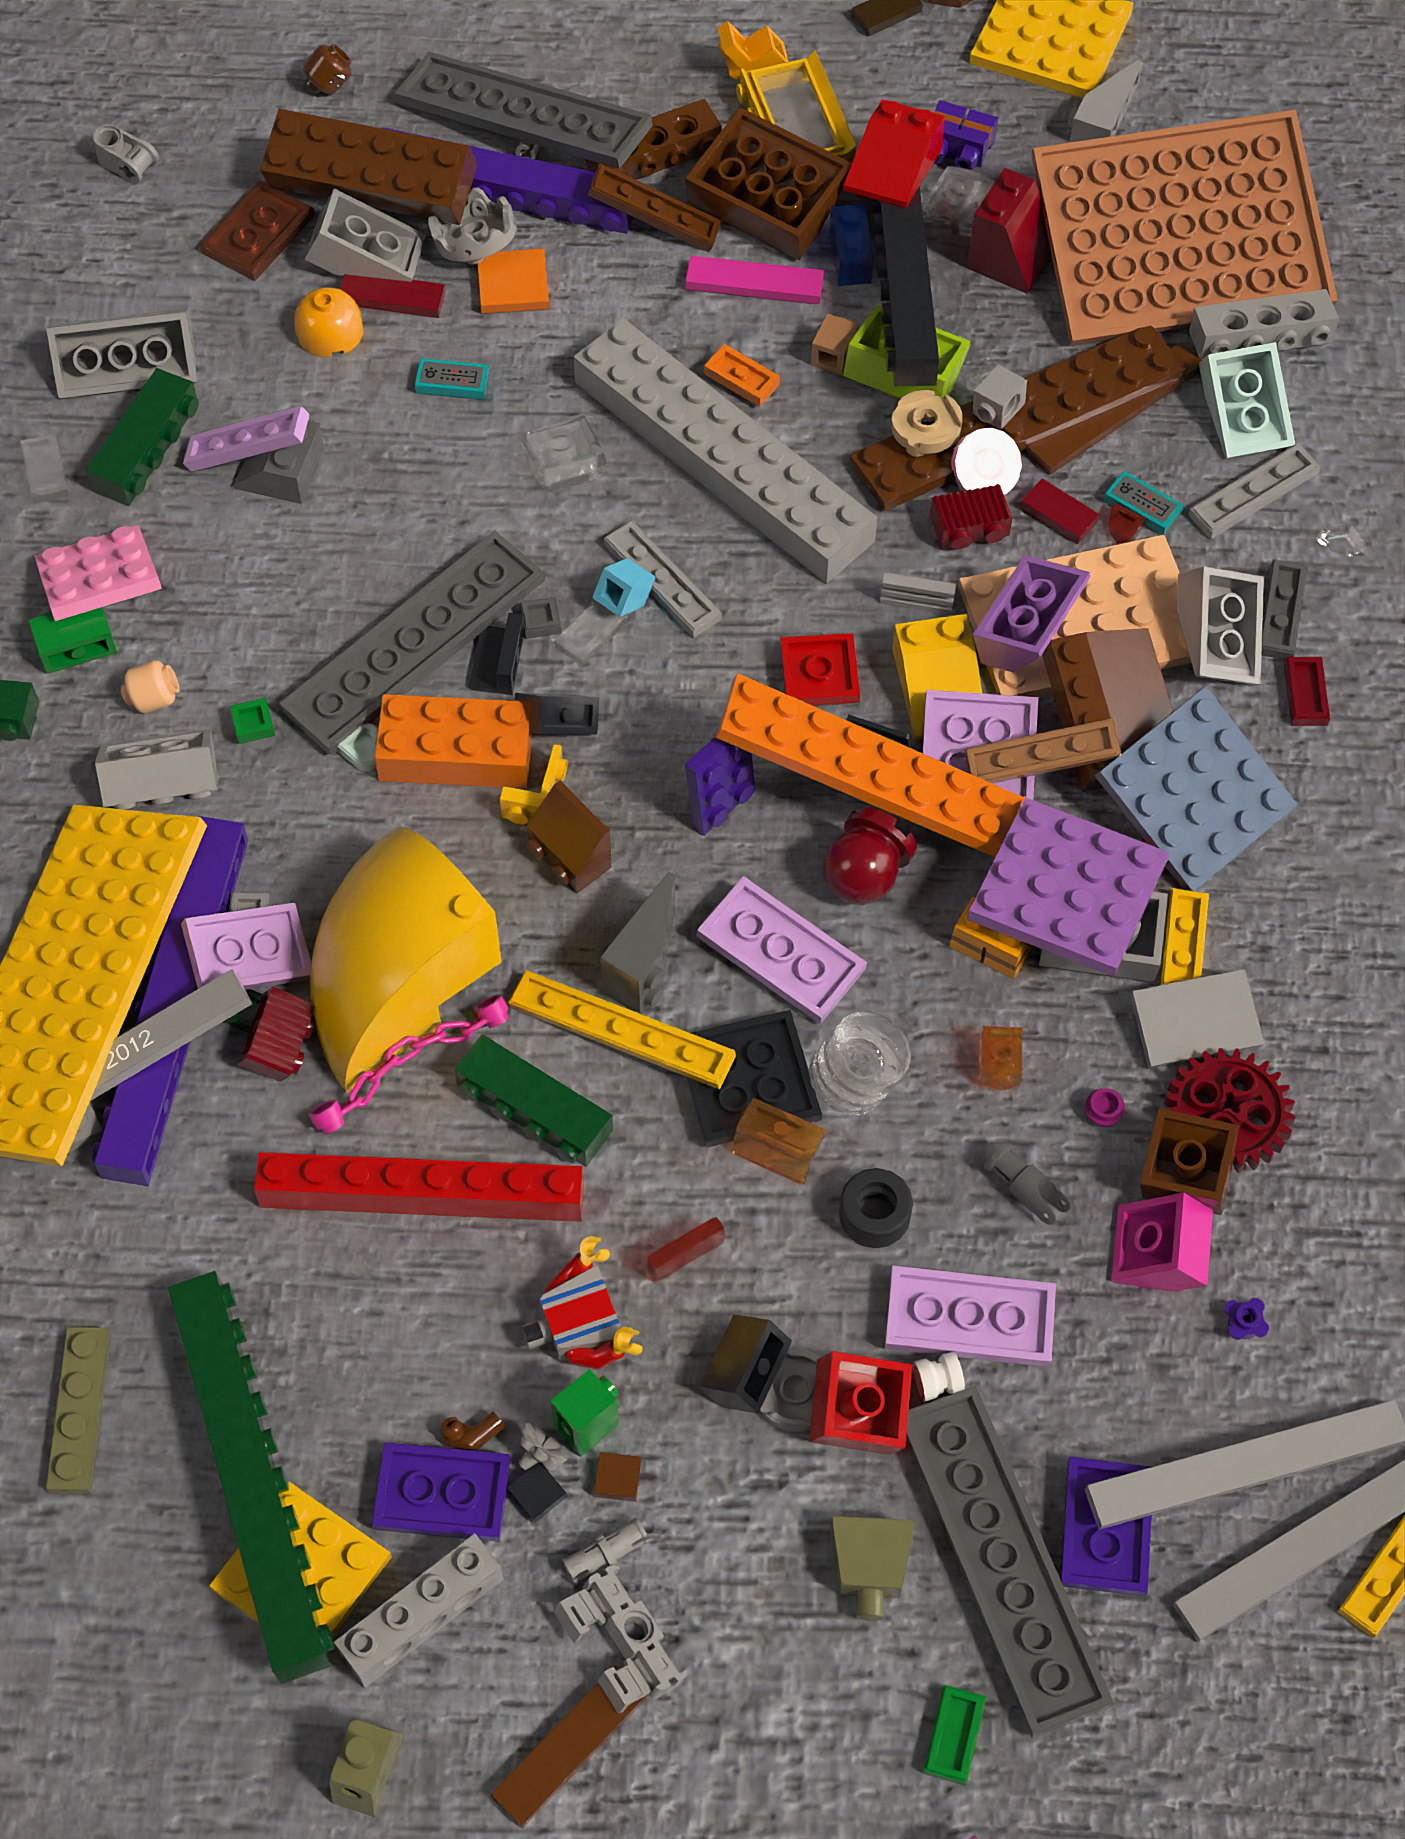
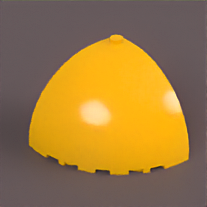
M396 827L376 842L358 859L346 874L328 904L314 945L310 971V1000L315 1006L313 1010V1016L316 1021L315 1032H317L323 1055L332 1073L346 1093L354 1087L364 1072L373 1071L386 1059V1052L392 1045L407 1036H415L419 1039L433 1033L436 1027L441 1024L438 1006L502 962L496 914L493 908L441 851L424 837L405 827ZM412 1041L394 1051L392 1055L400 1056L409 1050Z

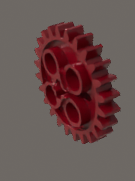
M1219 1048L1215 1059H1213L1207 1051H1203L1200 1063L1191 1057L1186 1065L1187 1070L1181 1067L1178 1068L1175 1075L1177 1080H1171L1168 1091L1171 1094H1167L1164 1105L1170 1107V1109H1167L1170 1111L1239 1125L1233 1166L1237 1173H1241L1245 1162L1253 1170L1257 1169L1260 1158L1266 1163H1270L1274 1156L1273 1151L1281 1153L1285 1145L1283 1140H1288L1293 1131L1288 1126H1292L1296 1119V1115L1289 1112L1293 1109L1295 1100L1284 1098L1287 1096L1290 1086L1277 1085L1281 1077L1280 1072L1271 1075L1266 1072L1270 1062L1265 1061L1259 1066L1255 1065L1254 1053H1251L1246 1060L1240 1058L1239 1049L1235 1048L1232 1057H1226L1224 1050ZM1231 1083H1241L1248 1091H1239ZM1195 1095H1205L1212 1103H1201L1196 1099ZM1255 1098H1260V1099H1261V1101H1259V1100H1257V1101H1251V1100H1252V1099H1255ZM1248 1117H1258L1263 1121L1264 1125H1254L1249 1121Z

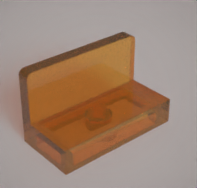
M753 1098L737 1125L732 1153L803 1185L808 1178L811 1161L824 1139L826 1129Z

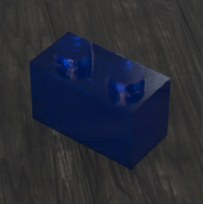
M865 204L831 207L829 236L838 286L871 284L874 254Z

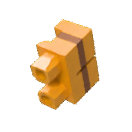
M972 897L954 927L949 947L979 962L985 954L983 964L1015 979L1030 953L1032 945L967 920L969 910L975 900Z

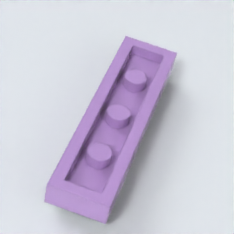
M302 406L191 435L183 464L193 472L300 444L303 441L310 414Z

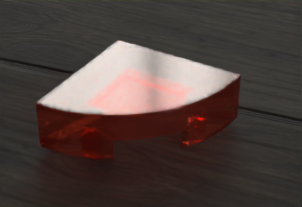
M1114 503L1108 520V527L1112 538L1117 544L1132 542L1144 526L1145 518Z

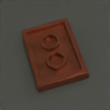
M259 180L199 245L200 251L209 258L256 281L315 216L314 208L278 189L271 188L269 184Z

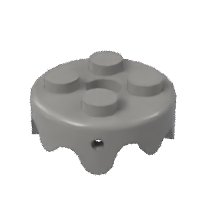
M472 188L470 190L460 225L440 222L436 216L428 217L430 231L439 254L448 260L456 262H467L469 264L482 262L486 257L492 256L506 247L517 231V222L512 207L506 198L500 196L497 199V203L489 200L480 188Z

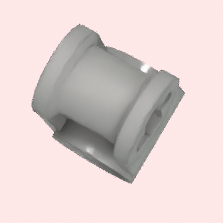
M105 124L99 126L93 133V142L99 165L118 174L132 184H138L142 180V173L149 166L155 165L159 161V155L150 143L136 138L115 125Z

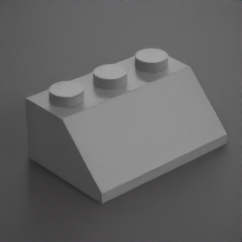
M212 729L101 745L95 762L103 807L113 806L114 809L125 810L135 807L136 802L151 800L152 804H164L173 801V796L188 794L189 798H203L211 795V791L217 790L218 776Z

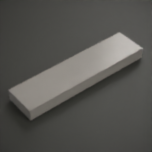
M1297 443L1191 507L1188 516L1211 540L1319 474L1321 466Z
M632 520L604 538V546L618 561L629 558L656 577L650 594L693 639L722 620V612Z

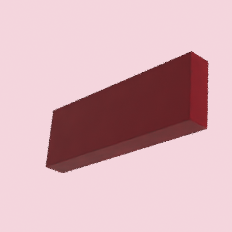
M344 274L340 287L342 291L355 300L358 307L439 318L446 293L445 284L419 280L409 282Z

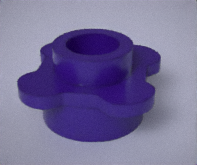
M1252 1298L1249 1302L1238 1303L1236 1300H1230L1226 1303L1224 1312L1229 1316L1228 1333L1232 1338L1241 1340L1250 1339L1254 1336L1262 1338L1267 1335L1269 1325L1264 1321L1263 1311L1265 1304L1262 1300ZM1243 1316H1249L1250 1321L1245 1322Z

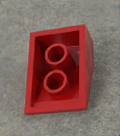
M882 99L869 119L844 182L843 191L907 208L942 150L945 116L926 109H918L896 101Z

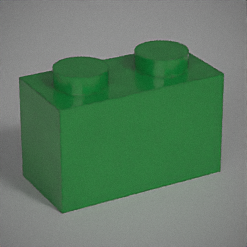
M103 607L55 621L52 612H46L39 617L28 620L46 674L118 653Z
M590 1369L550 1401L555 1429L580 1457L619 1426V1405L616 1399L619 1394L616 1388L604 1375L598 1378Z

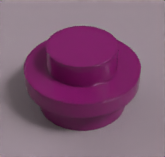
M1108 1088L1098 1089L1088 1096L1085 1103V1113L1093 1124L1099 1127H1112L1122 1120L1125 1113V1104L1116 1091Z

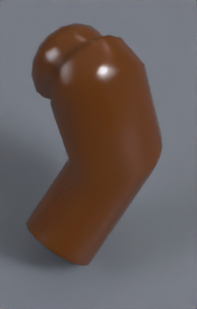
M493 1411L475 1426L462 1423L456 1417L445 1419L440 1426L442 1439L448 1446L472 1451L478 1450L505 1429L503 1422Z

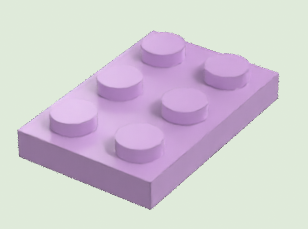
M295 903L185 918L181 923L198 989L231 969L237 973L245 990L310 980L311 960Z

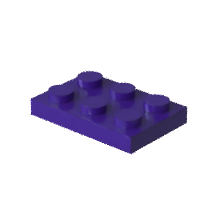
M715 736L685 763L693 828L705 836L713 827L722 825L727 819L728 814L737 805L747 802L753 795L755 779L752 753L722 741Z
M384 1442L372 1521L373 1530L468 1539L475 1533L480 1540L500 1542L511 1463L510 1454Z
M1069 1457L1067 1463L1060 1580L1063 1587L1146 1597L1149 1581L1152 1515L1099 1530L1084 1489L1087 1485L1151 1468L1150 1466Z

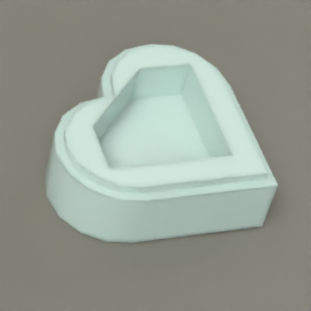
M370 723L363 724L339 744L337 752L357 769L366 772L373 771L377 768L375 753L378 727Z

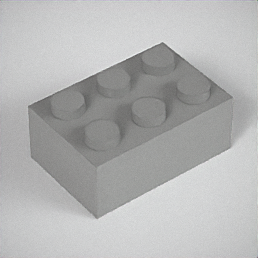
M1152 893L1118 968L1116 977L1154 982L1161 964L1167 893ZM1040 948L1038 966L1107 975Z

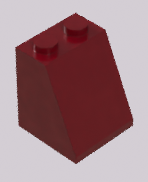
M1004 167L974 213L967 269L1028 294L1052 256L1043 215L1042 198L1034 179Z

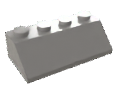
M189 308L50 324L46 328L58 399L142 389L156 368L192 382L198 381Z

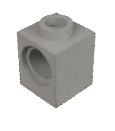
M998 364L974 390L972 414L981 421L1002 429L1025 404L1027 380Z

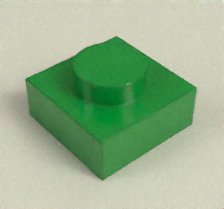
M266 698L230 706L239 744L275 736Z

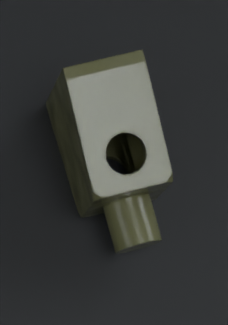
M832 1517L831 1540L839 1594L843 1596H858V1619L866 1621L882 1620L884 1598H900L913 1536L914 1520Z
M352 1718L329 1780L332 1803L375 1817L404 1734ZM347 1789H351L359 1794L351 1793Z

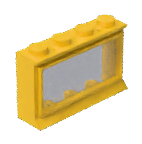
M816 50L804 59L746 72L744 68L741 69L740 84H736V93L739 103H744L747 111L851 163L853 162L856 155V143Z

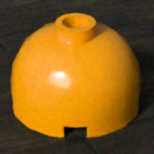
M323 287L308 292L300 300L294 313L295 333L299 344L312 355L327 358L333 357V352L343 350V354L348 353L359 344L364 333L362 315L358 305L350 295L341 289Z

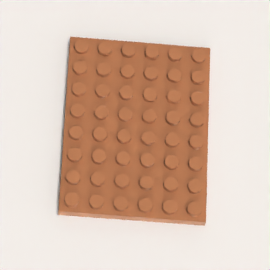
M1296 110L1036 147L1031 152L1037 186L1042 198L1043 215L1070 346L1111 340L1137 328L1152 325L1156 332L1189 328L1194 307L1323 289H1327L1333 305L1338 301Z

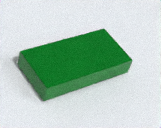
M948 1685L943 1686L923 1774L966 1786L987 1696Z

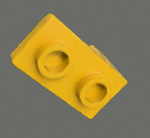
M553 745L540 793L503 786L500 796L502 818L516 824L528 823L554 784L560 780H565L568 760L562 757V745Z

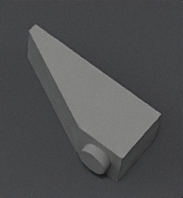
M1134 61L1084 95L1079 108L1073 107L1067 126L1072 128L1069 142L1115 136L1138 86L1142 61Z

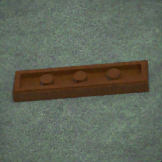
M599 163L587 194L707 252H710L714 246L721 220Z
M616 1664L613 1666L616 1671L620 1669ZM597 1683L490 1794L491 1797L523 1829L647 1699V1695L631 1703L624 1712L618 1714L600 1684Z

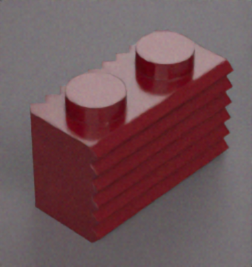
M998 483L994 486H983L974 490H962L960 493L956 491L953 494H942L939 497L935 495L931 501L930 520H932L940 549L952 547L959 550L966 548L974 542L986 540L989 543L1001 541L1005 536H1010L1012 516L1002 487Z
M273 986L265 991L238 1065L279 1082H282L291 1074L296 1075L304 1059V1052L300 1051L303 1039H308L311 1036L316 1025L315 1018L312 1016L315 1008L314 1003Z

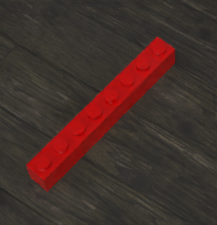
M259 1152L254 1191L260 1208L582 1222L584 1176L583 1166Z

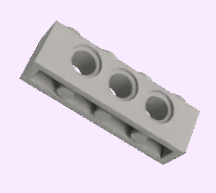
M1327 289L1194 307L1189 333L1199 358L1203 360L1209 354L1276 342L1277 351L1333 343L1339 317Z
M474 1533L338 1638L334 1644L340 1656L363 1687L366 1688L502 1582L504 1578L501 1566Z

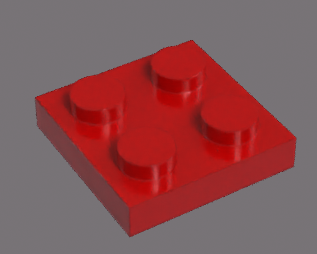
M853 633L780 638L785 694L812 706L860 703V687Z

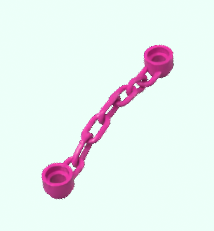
M502 995L490 996L476 1005L474 1011L478 1017L470 1023L466 1021L441 1023L436 1027L434 1033L419 1039L415 1036H407L392 1045L386 1052V1059L373 1071L364 1072L359 1077L349 1094L348 1101L339 1105L336 1099H331L318 1105L309 1113L308 1116L316 1130H322L323 1134H329L339 1129L344 1124L343 1115L355 1107L366 1106L380 1084V1078L393 1066H400L415 1057L420 1052L421 1047L436 1041L442 1044L465 1042L470 1039L472 1032L487 1024L488 1028H494L504 1023L509 1018L507 1014L509 1008ZM463 1027L460 1033L464 1036L444 1038L446 1032L442 1029ZM412 1041L410 1048L414 1049L400 1059L398 1055H392L394 1051ZM367 1078V1081L373 1083L363 1100L362 1096L355 1095Z

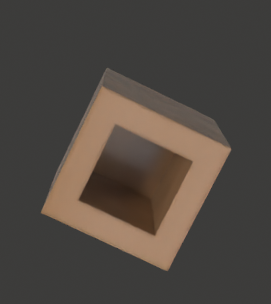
M827 313L812 342L811 365L843 376L848 345L859 330V323L845 317H838Z

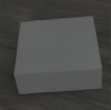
M556 597L520 602L526 639L562 634Z

